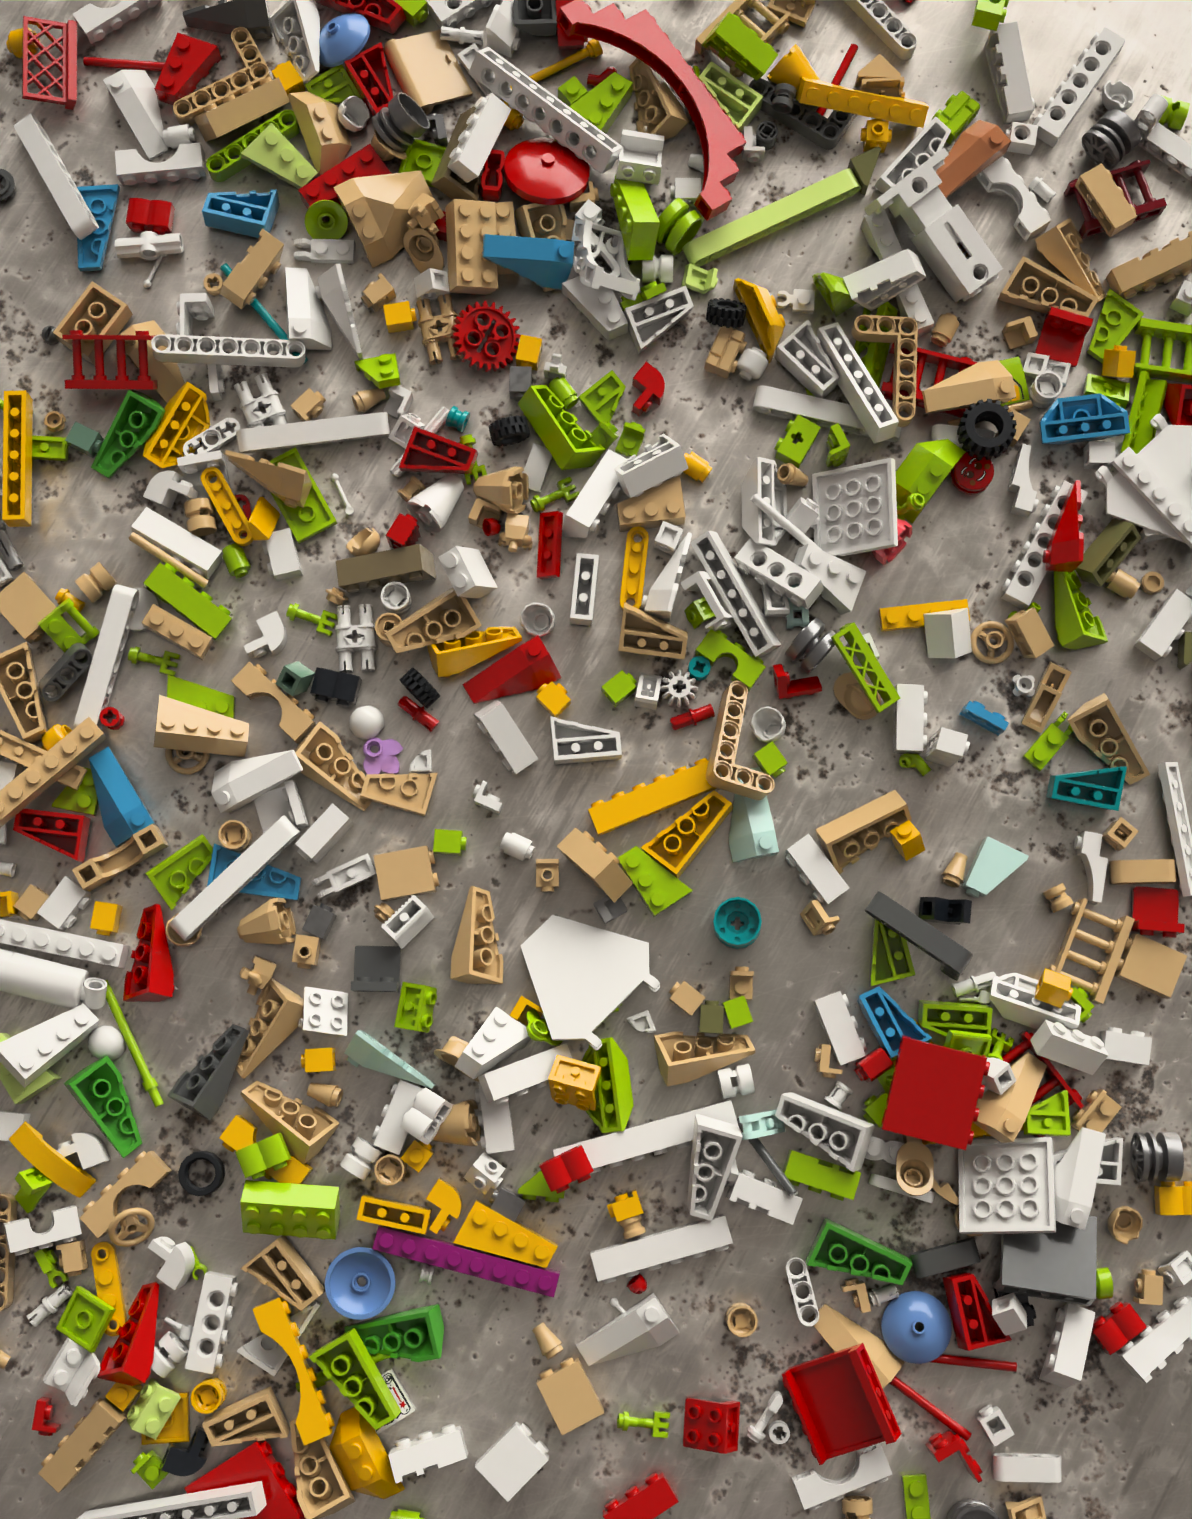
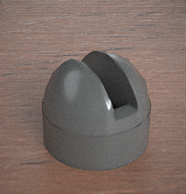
M46 326L42 330V338L49 345L59 342L53 334L56 329L54 326Z

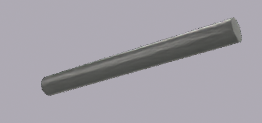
M737 1118L738 1126L740 1130L743 1132L742 1123H740L739 1118ZM758 1138L748 1139L789 1196L795 1194L797 1190Z

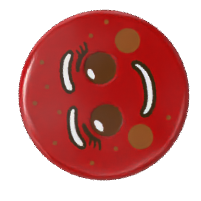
M966 452L951 471V480L960 492L974 495L981 493L988 487L994 476V466L991 460H986V457L979 460L977 455L974 454L971 457L968 455L969 452Z

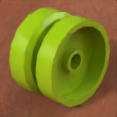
M677 198L658 217L660 224L656 241L658 243L666 241L665 248L673 255H677L683 251L682 247L696 236L703 224L704 217L695 210L689 212V205L681 198Z

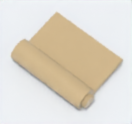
M441 29L397 40L390 39L383 48L386 59L402 92L416 101L426 115L433 110L434 105L469 97L473 94L448 41L440 40Z

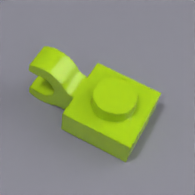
M40 1249L33 1253L43 1273L47 1275L49 1285L52 1288L58 1286L55 1281L57 1276H60L63 1282L69 1280L67 1273L57 1269L58 1265L56 1262H58V1258L52 1249Z

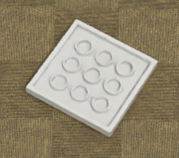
M893 458L812 474L813 501L818 505V517H820L814 527V543L823 551L833 556L841 557L898 546L895 460Z
M1052 1137L1015 1138L1014 1142L1001 1143L996 1139L973 1140L971 1145L967 1144L966 1150L958 1149L960 1234L1056 1233Z

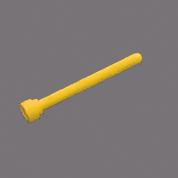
M592 39L588 41L584 49L529 77L535 82H539L588 56L596 58L602 55V47L598 40Z

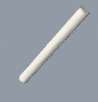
M755 493L750 498L755 505L804 546L810 544L821 549L758 494Z

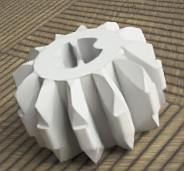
M681 670L677 671V676L672 671L669 672L670 679L664 677L662 682L665 685L660 686V691L666 692L662 695V699L670 697L668 705L671 706L676 701L677 708L681 707V701H683L685 706H689L688 699L695 700L696 696L693 693L698 691V687L692 686L696 683V679L688 680L689 672L685 676H681ZM678 684L682 685L681 688H685L682 689L681 693H677V689L674 690Z

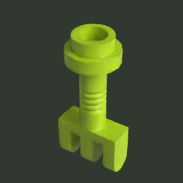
M472 434L461 436L458 442L471 448L476 444ZM476 461L471 474H464L467 485L471 484L470 475L474 476L475 481L479 478L478 473H482V476L487 475L485 465L478 466Z
M571 477L557 482L559 490L542 498L539 495L533 496L530 504L534 512L539 511L541 513L545 511V505L562 497L566 503L575 500L579 492L571 495L570 492L574 491L576 486L574 484L568 487L565 486L572 482Z
M913 493L908 496L907 502L902 506H899L897 502V518L905 521L904 514L910 510L918 511L922 509L925 503L924 497L920 493Z
M299 604L289 605L286 616L290 617L289 620L294 621L297 617L318 625L316 632L327 636L332 635V631L324 628L325 626L334 628L335 623L327 619L337 620V614L323 610L322 615L318 616L300 610Z
M141 647L130 648L128 660L132 664L142 661L159 665V673L175 677L176 672L168 670V666L177 668L178 663L170 661V658L179 660L180 654L165 651L163 657L140 652Z
M993 1028L991 1030V1037L993 1038L991 1044L994 1045L992 1053L987 1054V1058H997L1003 1061L1001 1057L1002 1050L1008 1053L1012 1048L1014 1039L1009 1037L1005 1041L1006 1034L1001 1032L998 1037V1029Z
M623 1411V1413H618L617 1428H621L622 1431H627L628 1426L651 1428L652 1437L668 1438V1432L659 1431V1428H669V1422L660 1421V1418L668 1419L670 1418V1413L653 1411V1419L629 1417V1412Z

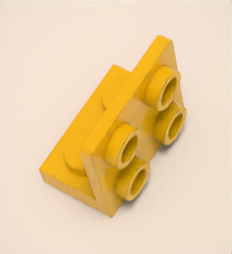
M557 1055L548 1078L552 1099L562 1105H575L583 1111H595L597 1106L594 1091L602 1071L601 1066Z

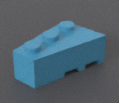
M277 189L270 190L267 193H257L256 191H249L248 194H236V192L208 193L202 209L205 226L259 238V232L262 228L270 233L280 205Z
M880 986L858 997L857 1003L880 1047L891 1061L897 1059L902 1035L928 1043L931 1042L932 1037L925 1033Z

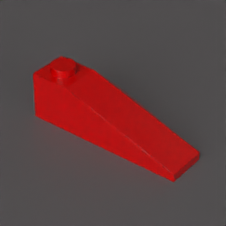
M1167 383L1164 406L1172 425L1192 426V385Z
M537 635L462 685L472 702L476 704L532 690L536 691L544 683L548 685L551 681L554 683L561 679V675L548 650Z

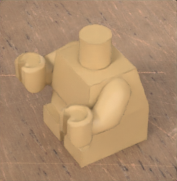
M422 193L408 210L411 219L406 225L410 230L418 226L428 230L431 235H435L439 229L434 222L441 219L444 213L434 198Z
M507 513L505 532L499 534L498 545H504L503 547L508 545L510 552H517L518 547H523L524 550L527 548L531 550L533 541L532 537L528 535L529 516Z
M257 955L253 956V967L251 969L242 967L239 973L240 978L248 980L247 982L250 984L247 993L254 996L258 988L263 989L276 968V963Z

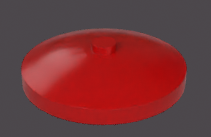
M541 137L522 141L515 145L505 158L504 177L508 186L518 196L527 201L542 205L564 204L578 198L588 186L590 176L589 163L576 157L573 151L560 145L558 140L554 138Z

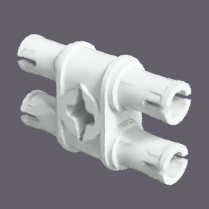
M267 373L261 374L264 383H262L259 375L254 378L261 393V396L258 398H253L247 381L241 382L244 391L241 390L239 383L234 385V389L241 402L239 408L244 413L248 428L262 427L267 422H273L274 425L287 424L285 419L286 410H283L278 398L279 393L273 390ZM261 406H264L266 409L265 414H262L260 411Z
M364 604L359 605L360 624L351 625V606L344 605V608H342V605L337 606L338 625L335 628L337 639L335 651L339 653V672H353L352 653L355 651L361 652V671L368 672V669L370 672L375 671L374 652L377 649V645H375V624L373 623L372 604H366V607ZM355 634H358L360 638L354 643L352 639L355 638Z

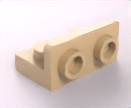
M1104 1089L1093 1090L1086 1098V1105L1082 1109H1077L1072 1115L1073 1121L1070 1125L1078 1132L1082 1127L1103 1132L1122 1107L1110 1098Z

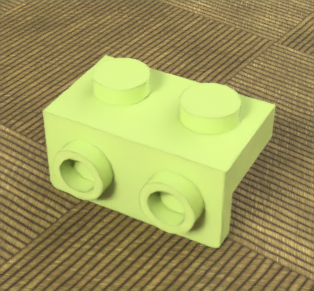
M151 1378L148 1384L143 1386L136 1404L128 1411L127 1422L132 1430L156 1440L181 1396L179 1393L159 1385L155 1379Z

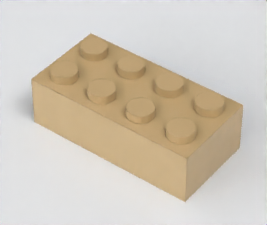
M453 199L446 205L449 291L452 293L490 295L498 289L497 264L483 258L482 253L483 235H496L495 202Z

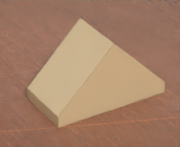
M879 53L858 72L855 87H860L862 79L901 77V74Z

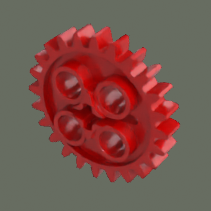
M477 301L473 307L467 305L466 311L463 309L460 311V317L457 316L454 322L456 324L451 327L455 331L451 338L457 340L452 347H459L456 355L463 354L462 362L469 360L470 368L476 364L477 371H480L483 366L486 372L490 371L491 366L494 371L499 369V365L501 368H505L506 362L511 363L513 360L512 356H516V349H518L519 345L517 340L521 336L515 333L520 327L513 326L516 318L509 319L510 311L504 314L502 312L503 306L496 309L495 302L490 307H488L486 301L481 306ZM477 318L483 319L486 326L480 325ZM495 321V325L487 337L488 340L483 344L481 352L478 353L477 349L484 339L486 331L489 329L491 322ZM496 329L501 330L504 333V337L499 336ZM468 336L473 337L476 340V344L470 343ZM487 347L492 348L495 352V355L489 354L487 351Z

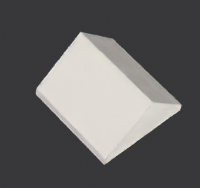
M968 608L923 614L928 658H958L972 652Z

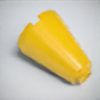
M795 44L789 50L790 52L784 55L771 70L767 78L775 84L787 83L794 86L797 90L795 96H797L801 77L815 80L820 79L800 47Z

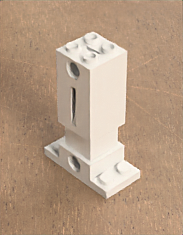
M943 148L864 208V211L868 216L874 212L878 215L888 207L895 218L901 215L915 235L910 240L954 302L961 299L965 302L982 291V288L987 284L989 285L999 277L997 273L1003 268L960 206L957 204L952 207L939 189L938 185L942 181L935 171L945 164L943 159L949 155L946 149Z

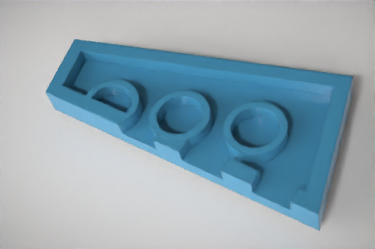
M119 184L77 187L99 226L97 230L84 239L80 240L77 237L78 269L80 272L102 270L120 192Z
M214 844L207 886L241 854ZM267 865L239 893L298 901L302 878Z

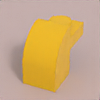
M439 1178L426 1198L441 1208V1211L429 1228L435 1234L439 1230L445 1231L451 1222V1219L448 1218L449 1215L458 1219L462 1211V1199L458 1190L450 1183Z

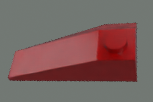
M1076 480L1071 485L1047 549L1043 552V563H1046V571L1073 572L1083 562L1084 533L1079 532L1083 522V515L1078 514L1082 504L1080 480Z
M154 904L143 909L137 932V938L140 940L136 950H132L131 958H134L131 972L127 971L125 977L123 1001L160 1002L172 998L174 992V972L161 906Z
M157 1282L142 1285L128 1311L130 1316L123 1327L120 1326L116 1332L119 1335L113 1348L108 1347L103 1356L97 1378L129 1386L144 1384L149 1378L154 1358L159 1284Z

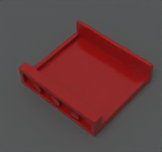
M902 1035L882 1119V1130L966 1150L967 1144L971 1145L973 1141L974 1131H971L972 1122H977L979 1108H976L978 1098L982 1099L985 1085H981L983 1075L987 1076L989 1072L990 1062H987V1057Z
M863 1343L789 1367L782 1374L783 1385L790 1393L793 1409L800 1417L802 1431L808 1437L812 1455L814 1458H817L819 1465H823L827 1459L884 1441L886 1445L894 1443L902 1434Z
M256 1440L203 1476L191 1481L184 1488L188 1494L262 1481L267 1505L257 1516L239 1519H306L297 1500L295 1486L288 1482L282 1464L275 1460L270 1444L264 1440Z

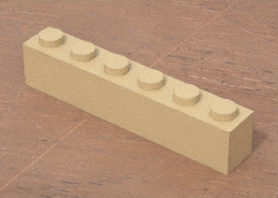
M90 717L85 719L0 790V828L107 739Z

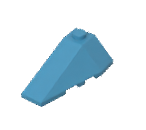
M484 234L482 257L503 268H508L518 273L523 278L536 282L541 287L562 290V283L568 280L573 266L574 242L547 238Z
M107 747L89 757L103 825L114 845L117 847L129 840L133 834L151 824H156L110 748Z

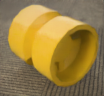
M206 1378L193 1389L190 1398L191 1405L199 1413H212L225 1401L227 1396L226 1385L219 1378Z

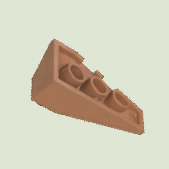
M978 120L962 132L948 153L949 155L943 160L945 164L936 171L942 181L938 187L946 198L1006 154L1011 140L998 125Z

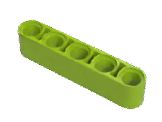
M284 110L211 155L206 161V167L211 179L215 182H223L251 165L250 161L241 157L237 159H232V157L240 156L241 152L271 123L288 141L297 136L300 132V127L294 111ZM287 122H293L291 125H285ZM216 167H221L220 170L214 171Z

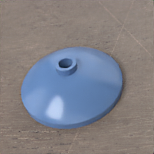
M345 13L329 21L320 30L319 63L326 67H335L355 57L365 46L370 35V25L367 19L358 13Z
M355 1247L342 1252L332 1261L325 1277V1292L330 1304L338 1313L350 1319L364 1320L378 1315L388 1306L395 1292V1273L390 1262L380 1252L367 1247ZM360 1277L366 1279V1284L364 1286H361L358 1283V1279Z
M909 1291L900 1294L899 1298H894L887 1305L881 1320V1332L885 1344L896 1357L908 1363L923 1364L935 1360L946 1350L951 1339L952 1325L946 1308L937 1298L925 1292ZM917 1322H920L923 1326L920 1332L915 1329Z

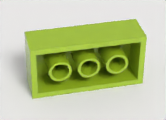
M245 1180L240 1201L243 1233L336 1240L340 1221L339 1187Z

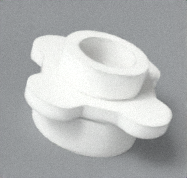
M1015 675L1013 677V694L1017 697L1020 695L1033 696L1035 694L1033 689L1035 678L1032 675Z

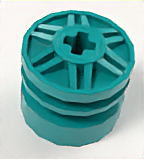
M740 897L729 898L722 902L715 911L713 920L715 935L719 941L728 948L733 949L747 948L753 944L760 934L762 923L760 911L756 905L748 899ZM736 919L740 920V924H744V926H740V930H735V926H731V924L735 923Z

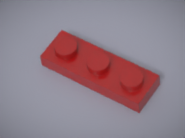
M560 511L540 513L537 578L540 579L560 577L563 513Z

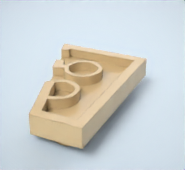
M409 773L403 775L366 774L360 798L425 816L437 773Z

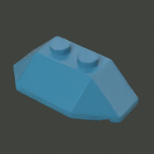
M1101 393L1057 398L1039 422L1042 444L1061 445L1086 442L1130 433L1127 410L1121 408Z

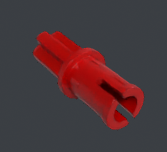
M403 696L399 700L398 706L413 717V721L416 720L430 732L440 722L424 709V706H418L407 696Z
M708 704L694 710L689 709V712L670 718V724L673 730H678L692 724L696 726L700 721L715 717L712 705Z

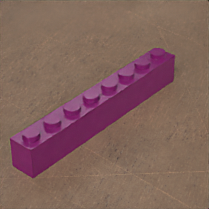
M383 1225L378 1226L372 1248L373 1250L550 1297L555 1295L560 1271Z

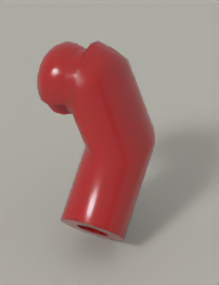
M608 67L600 75L588 74L587 85L597 86L612 73H617V70L614 67Z

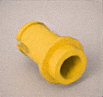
M60 589L55 596V600H57L59 605L70 598L74 603L73 606L79 612L83 610L86 604L70 594L68 589Z

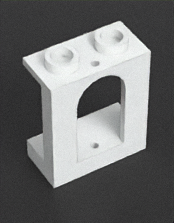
M698 571L681 582L683 589L686 591L701 590L717 618L705 625L706 629H722L723 631L734 625V618L707 572Z

